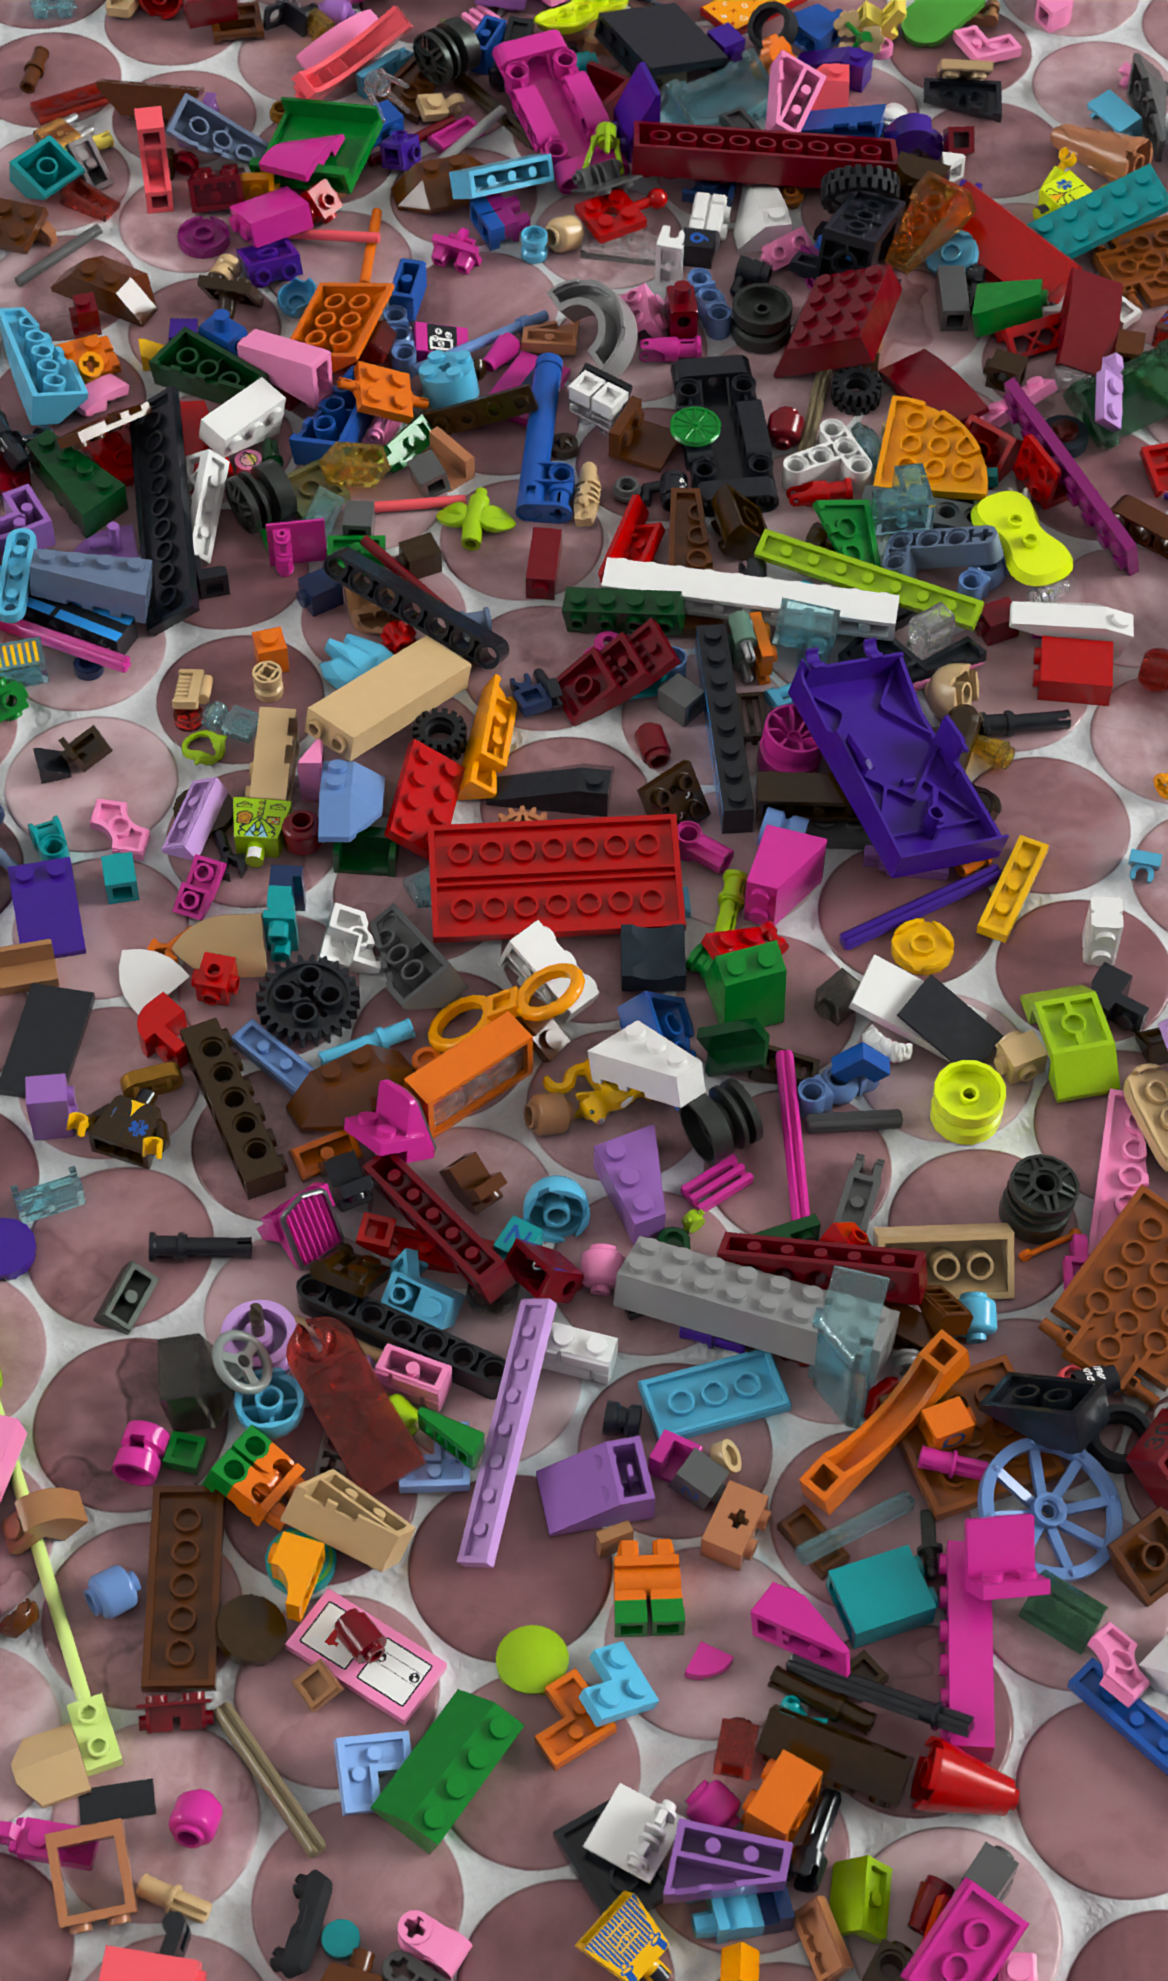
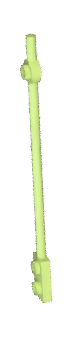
M0 1399V1415L6 1416ZM19 1458L10 1478L16 1501L29 1494ZM42 1538L31 1546V1551L77 1702L66 1706L86 1773L89 1777L124 1765L103 1695L102 1693L94 1696L90 1694Z

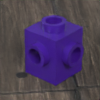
M397 130L392 132L391 136L379 142L383 168L407 171L415 163L421 161L422 150L419 144V135L408 134L406 130Z

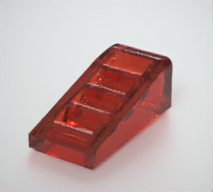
M79 177L62 190L60 204L104 222L121 205V203ZM104 206L108 207L105 212L101 210Z

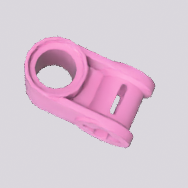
M419 1910L406 1912L398 1922V1944L400 1949L410 1953L440 1973L446 1980L451 1981L471 1950V1942L456 1930L444 1926ZM417 1928L422 1930V1936L416 1934L413 1938L408 1937V1931L415 1932Z

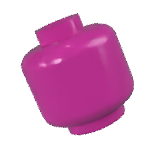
M704 1779L685 1800L688 1804L686 1816L690 1821L733 1830L741 1820L736 1815L741 1807V1801L719 1780H713L709 1783Z
M205 1789L185 1791L179 1795L168 1822L169 1830L176 1842L184 1847L194 1849L213 1841L223 1815L222 1805L211 1792Z

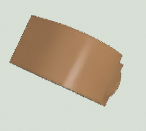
M46 1488L29 1493L15 1501L17 1511L1 1522V1526L10 1554L20 1556L43 1537L65 1541L89 1521L79 1491L65 1488Z

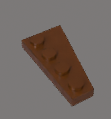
M413 55L376 92L375 101L380 103L389 99L392 105L403 114L404 118L418 125L421 115L415 102L419 94H433L438 85L431 83L423 75Z

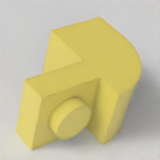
M891 0L883 10L865 1L857 10L860 26L856 29L862 32L865 26L878 25L882 30L881 35L893 41L898 37V24L903 22L907 14L906 0Z

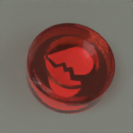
M198 706V709L174 710V723L179 730L193 732L203 726L204 713L201 706Z

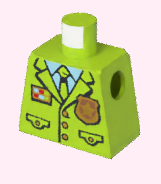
M245 797L233 798L236 853H244L245 863L248 866L254 868L261 867L264 857L277 858L281 855L284 848L282 824L287 815L293 812L292 801Z

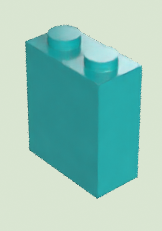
M909 1545L828 1571L826 1588L853 1649L934 1622L936 1609L939 1607L938 1597L932 1586L927 1587L923 1578L925 1571L922 1561L918 1555L913 1556Z

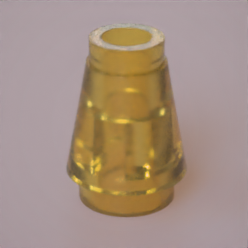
M979 734L972 751L994 769H1007L1015 756V748L1010 745V742Z

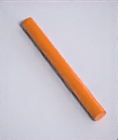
M380 208L372 209L368 232H379L382 218V210ZM366 243L359 283H370L377 243Z

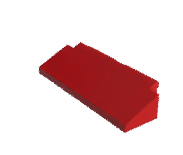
M966 181L934 213L943 220L935 228L939 231L937 238L943 235L942 232L957 229L968 232L973 236L979 249L977 263L985 266V279L990 283L1042 279L1044 290L1048 289L1049 301L1058 304L1065 294L1071 268H1083L969 181Z

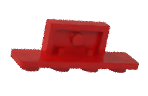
M639 494L632 495L599 568L598 576L601 582L607 557L625 558L640 562H652L666 530L661 522L645 524L649 512Z

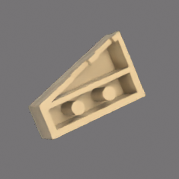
M260 707L257 735L254 740V760L250 763L249 769L251 785L246 786L245 798L291 801L300 751L296 709Z
M331 1469L296 1485L280 1519L283 1523L381 1572L400 1562L416 1530V1527L335 1469Z

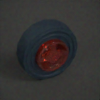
M1055 415L1045 420L1073 458L1079 457L1085 452L1089 442V432L1084 422L1069 415Z

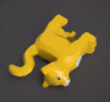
M589 1058L585 1062L575 1064L567 1069L562 1083L554 1082L548 1075L542 1081L544 1088L549 1093L561 1092L564 1095L574 1088L577 1076L584 1077L595 1091L576 1093V1098L579 1100V1108L575 1112V1119L584 1117L586 1120L593 1121L598 1125L605 1122L606 1116L610 1112L625 1109L637 1098L643 1097L647 1101L652 1100L646 1098L642 1091L632 1088L628 1092L618 1089V1084L605 1080L602 1084L592 1082Z

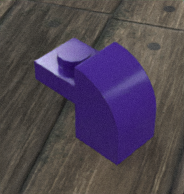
M908 113L896 118L883 130L884 138L896 140L898 156L901 151L911 154L919 148L935 160H938L944 152L943 137L937 130H932L931 117L928 115Z

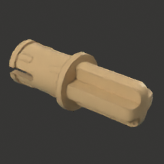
M147 1873L143 1875L136 1889V1897L165 1908L166 1914L172 1911L179 1912L185 1918L199 1924H203L208 1920L212 1910L210 1902L183 1891L182 1885H170Z

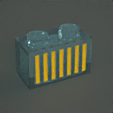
M34 637L1 643L0 677L5 676V678L15 679L17 683L20 681L24 687L48 683L49 677L41 638Z

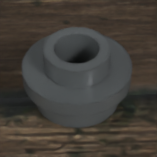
M631 476L620 477L613 486V495L621 502H629L634 494L641 495V486Z

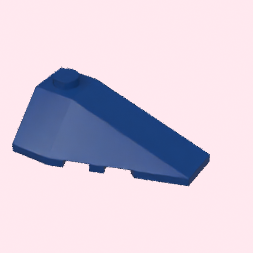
M644 991L617 1007L622 1029L638 1020L696 1057V1052L692 1049L690 1050L689 1038L694 1036V1028L684 998ZM674 1106L676 1111L679 1112V1107Z

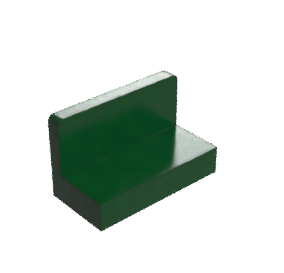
M756 1017L698 1028L696 1039L708 1052L705 1073L708 1077L760 1069L766 1066L770 1035Z

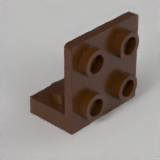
M631 396L609 432V457L660 473L679 442L671 435L670 428L645 421V413L642 411V399Z

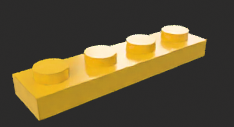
M1022 835L1019 836L977 925L976 933L1006 943L1048 853V844Z

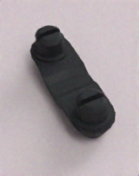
M312 1870L308 1875L301 1873L295 1878L294 1881L297 1884L293 1885L292 1890L295 1897L300 1899L298 1903L299 1915L296 1923L291 1927L285 1948L276 1947L272 1952V1955L275 1957L270 1958L272 1970L274 1972H283L284 1976L288 1979L295 1978L309 1970L333 1890L332 1881L318 1870Z

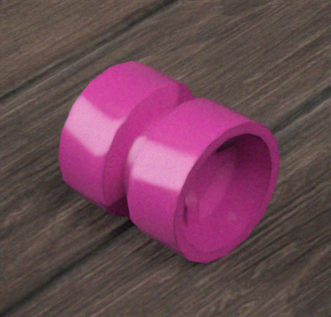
M143 1420L128 1422L121 1439L122 1448H119L111 1468L112 1473L117 1478L132 1485H153L156 1482L161 1467L160 1459L165 1455L170 1434L159 1425Z

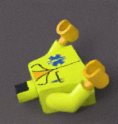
M1067 147L1059 151L1058 156L1061 162L1058 166L1055 165L1038 192V206L1033 208L1032 211L1035 220L1093 192L1071 170L1064 171L1066 168L1073 167L1077 161L1074 152L1069 158L1065 159L1069 154Z

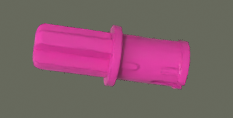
M923 1445L918 1461V1468L948 1474V1478L958 1475L981 1481L982 1475L989 1465L987 1461L958 1455L957 1450H954L952 1453Z

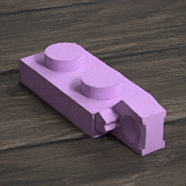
M1116 352L1103 357L1101 371L1096 372L1095 422L1111 433L1121 430L1123 415V376L1121 371L1124 365L1123 357Z

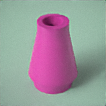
M509 332L499 335L487 355L482 359L486 362V369L494 372L497 368L518 356L521 344Z

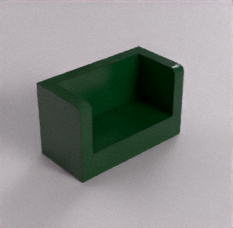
M368 827L357 833L356 838L351 842H334L332 853L334 873L396 877L400 845L384 837L386 828Z

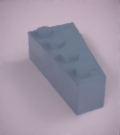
M34 549L30 563V595L64 604L74 601L78 602L83 609L93 611L95 607L110 610L111 616L122 618L123 614L135 617V622L146 623L152 592V560L139 557H117L107 554L95 555L81 552Z

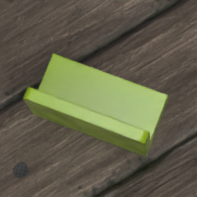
M869 1855L841 1860L833 1864L829 1907L841 1936L855 1934L875 1945L880 1944L883 1938L887 1940L893 1868Z

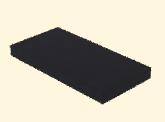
M32 983L0 1077V1095L26 1098L25 1077L65 1073L67 1083L69 1082L95 1002L94 992Z

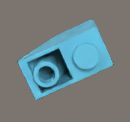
M394 1270L384 1291L381 1303L443 1330L454 1326L466 1295L438 1282Z

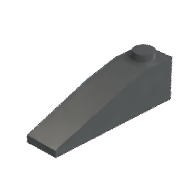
M1134 53L1126 96L1132 109L1142 117L1143 134L1145 138L1149 139L1148 141L1152 142L1155 161L1161 162L1165 144L1168 83L1163 80L1160 71L1141 54Z
M395 903L391 904L370 922L375 945L380 952L382 960L380 964L386 975L387 990L404 1010L445 1008L468 988V985L454 967Z

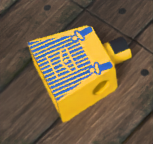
M624 1890L574 1945L579 1951L621 1981H639L642 1976L647 1981H667L671 1975V1971L658 1959L668 1948L669 1942L639 1898L632 1892Z

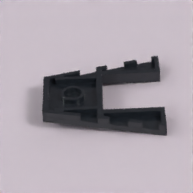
M898 607L895 632L925 615ZM969 636L924 660L918 658L896 638L893 641L879 639L876 641L877 649L879 652H883V655L903 652V659L912 683L931 678L938 668L951 663L974 665L987 659V651ZM856 637L838 654V662L866 658L863 642L864 639L870 638Z

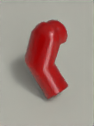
M885 1377L869 1389L863 1414L864 1419L867 1420L881 1406L879 1397L891 1393L900 1381L896 1377Z

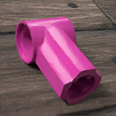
M683 821L677 825L680 860L689 862L694 860L718 874H723L728 869L734 857V850L703 834L700 825L696 822Z

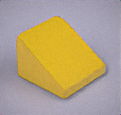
M138 338L143 371H150L148 361L165 345Z

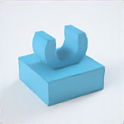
M1131 849L1128 865L1133 866L1130 871V879L1135 880L1136 872L1143 869L1148 873L1147 883H1151L1154 878V870H1159L1163 855Z
M405 1248L389 1264L391 1267L390 1276L392 1271L395 1270L421 1277L420 1274L428 1268L427 1263L418 1260V1251Z

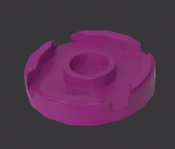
M203 216L190 218L181 224L178 229V247L184 254L193 258L205 259L218 256L228 249L231 242L227 224L213 216H210V219H203Z

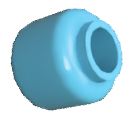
M973 1291L962 1293L958 1300L971 1312L973 1320L967 1335L958 1336L966 1338V1343L969 1344L985 1343L987 1341L986 1337L994 1334L998 1328L995 1301L988 1298L985 1292Z

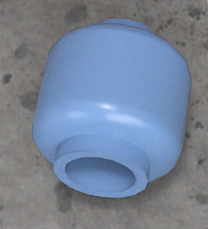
M113 1565L90 1577L88 1589L84 1590V1595L89 1608L95 1616L101 1615L110 1620L136 1606L138 1602L137 1592L141 1590V1585L132 1570L127 1572L123 1567Z

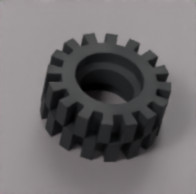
M857 365V368L849 366L847 370L844 367L840 368V371H836L832 379V404L834 407L838 406L840 412L845 409L847 415L855 412V416H860L862 411L867 415L870 410H876V406L880 404L882 379L878 377L876 371L871 373V368L868 366L865 370L862 369V365ZM856 388V389H861V390H863V391H862V392H854V391H851V390H849V389Z
M432 708V714H429L426 710L422 712L423 718L418 715L416 723H413L412 726L413 739L422 742L453 760V757L457 760L461 758V753H465L467 746V726L464 718L461 715L457 717V712L453 710L448 714V708H442V712H437V708ZM439 732L451 735L444 740H434L429 737Z

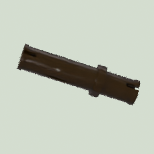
M778 1665L773 1670L770 1676L772 1681L768 1682L767 1687L788 1696H796L801 1703L828 1715L829 1720L834 1723L840 1721L864 1733L866 1736L871 1732L875 1723L873 1720L877 1718L876 1713H872L848 1701L849 1697L842 1693L837 1696L810 1681L782 1669Z

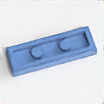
M251 1019L231 1036L233 1047L292 1095L295 1094L309 1072L315 1069L254 1019Z

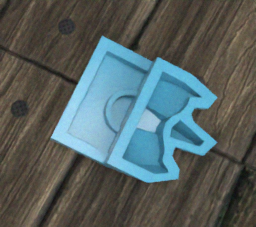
M347 633L343 640L344 643L331 638L327 640L324 651L332 660L322 662L319 666L324 679L338 690L394 654L379 643Z

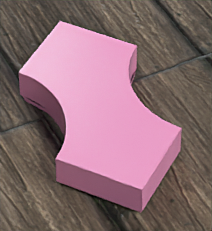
M97 799L90 819V828L108 836L112 841L113 854L132 852L133 860L143 861L151 837L150 830L140 827L130 820L127 815V802Z
M1108 1622L1091 1637L1087 1646L1094 1651L1103 1667V1678L1099 1684L1129 1708L1146 1692L1151 1683L1136 1664L1134 1652L1138 1644L1111 1622Z

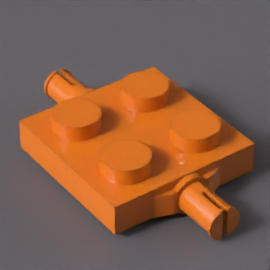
M358 361L354 367V380L341 376L337 380L338 389L352 391L357 403V412L409 424L414 418L413 407L427 410L429 406L428 398L413 394L410 374Z

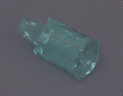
M857 422L850 429L851 433L870 458L872 470H876L882 445L872 428Z

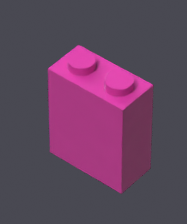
M288 186L230 206L232 216L229 217V222L232 230L241 235L244 241H248L255 248L314 228L309 203Z

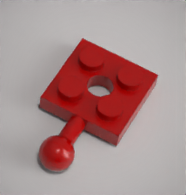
M654 188L649 191L647 197L633 202L623 189H615L609 194L596 196L575 204V214L599 244H603L646 228L647 218L641 210L649 207L655 210L662 209L667 204L668 196L663 189Z

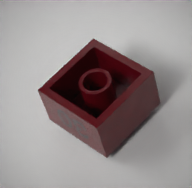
M1162 1408L1125 1459L1157 1507L1162 1506L1163 1509L1168 1510V1409Z

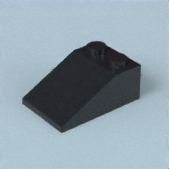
M1008 1372L979 1403L980 1411L1047 1449L1060 1450L1066 1454L1082 1453L1110 1420L1105 1382Z

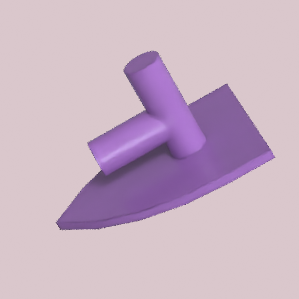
M110 522L107 524V529L84 540L73 552L95 555L107 554L128 558L138 557L133 524L119 526L117 522Z

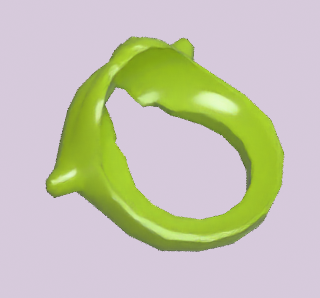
M208 730L195 732L183 741L181 747L182 754L187 759L194 760L195 765L212 766L225 755L227 736L218 735ZM208 737L216 752L215 755H210L203 751L190 750L188 745L196 738Z

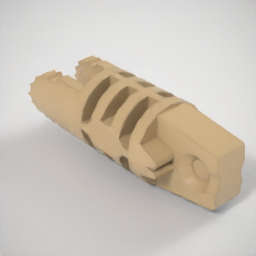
M588 461L581 467L579 480L576 483L573 508L577 527L593 526L599 509L600 478L597 475L598 471L595 463Z

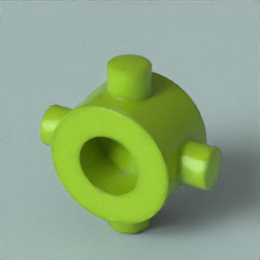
M693 1209L686 1213L681 1220V1223L684 1225L682 1229L690 1233L699 1230L705 1223V1219L702 1217L705 1212L702 1209L698 1211Z

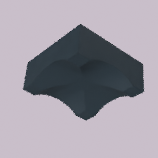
M621 924L622 991L686 990L684 924H673L662 928H643L632 924Z

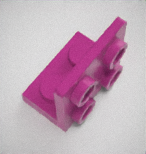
M1024 1513L965 1519L966 1592L983 1601L1051 1594V1580L1038 1574L1035 1569L1034 1516L1032 1514Z

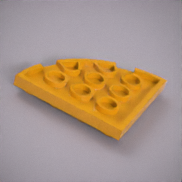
M892 395L873 486L937 498L978 501L988 496L987 467L979 444L966 426L947 411L942 410L940 412L926 406V402L922 400Z

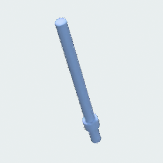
M543 310L531 316H521L516 318L512 324L454 347L444 353L462 350L471 353L493 344L499 335H504L506 332L512 335L517 333L523 334L524 327L538 325L549 320L548 312ZM426 360L410 366L413 376L419 375V368Z

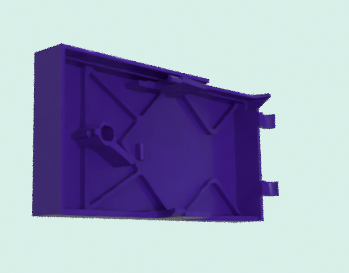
M870 638L864 639L863 642L866 658L825 664L819 658L818 647L806 649L805 659L809 667H807L804 659L800 661L788 694L891 878L999 857L1009 835H1002L958 761L963 751L964 753L970 752L965 744L966 739L949 715L944 716L935 734L923 714L903 659V652L883 655V652H879L877 649V639Z

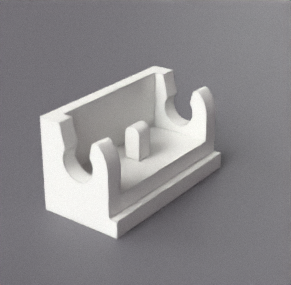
M667 225L662 226L657 240L655 259V286L664 288L682 280L683 242L685 237L683 230L679 232L677 238L669 237L670 226Z

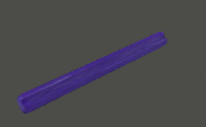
M997 864L987 866L841 933L839 942L845 950L855 948L896 929L905 921L925 916L997 883L1002 870Z

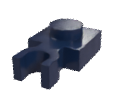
M528 673L524 674V682L518 683L514 678H510L513 698L524 717L537 715L552 709V699L541 683L532 685L531 677Z

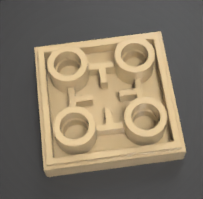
M941 59L937 65L936 75L947 79L968 77L969 80H983L993 71L994 61Z

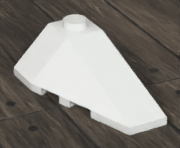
M1012 601L1010 604L1009 627L1038 636L1114 642L1113 657L1119 658L1133 638V614L1095 603Z

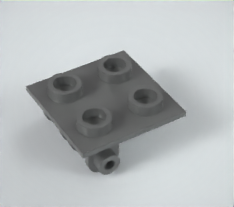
M612 158L596 165L576 170L575 174L572 175V180L578 188L572 189L571 193L582 192L583 196L596 194V196L606 195L612 192L611 188L618 186V189L633 186V181L642 178V175H621L622 164L620 160Z

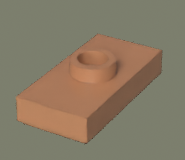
M825 1896L814 1897L794 1912V1925L818 1981H836L855 1968Z

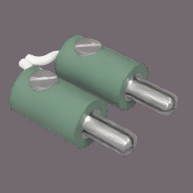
M737 611L728 618L731 633L728 635L733 668L741 672L744 682H751L753 680L751 668L756 660L753 649L757 646V639L749 614L745 611Z

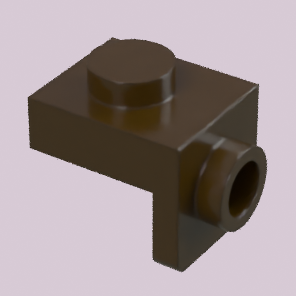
M94 725L70 743L64 737L58 740L64 748L60 753L71 767L76 764L83 772H86L113 751Z

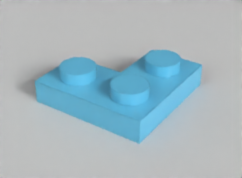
M623 1641L594 1649L589 1659L603 1683L584 1688L578 1698L596 1727L655 1708L659 1699Z

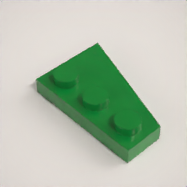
M869 499L816 500L812 504L837 553L881 567Z

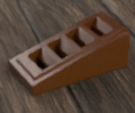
M927 1285L922 1303L918 1306L934 1333L937 1334L942 1329L950 1336L967 1335L973 1320L971 1312L942 1285Z

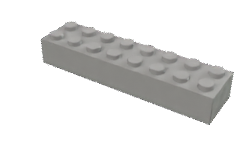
M639 1236L617 1272L613 1302L615 1307L872 1384H876L894 1346L900 1314L899 1311L882 1305L871 1304L854 1299L848 1295L830 1292L817 1286L796 1282L783 1276L772 1275L749 1266L738 1265L719 1257H711L691 1251L688 1248L673 1246L654 1238Z

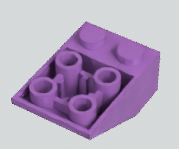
M640 1436L603 1442L536 1471L550 1537L611 1526L626 1520L633 1522L654 1518L655 1495Z

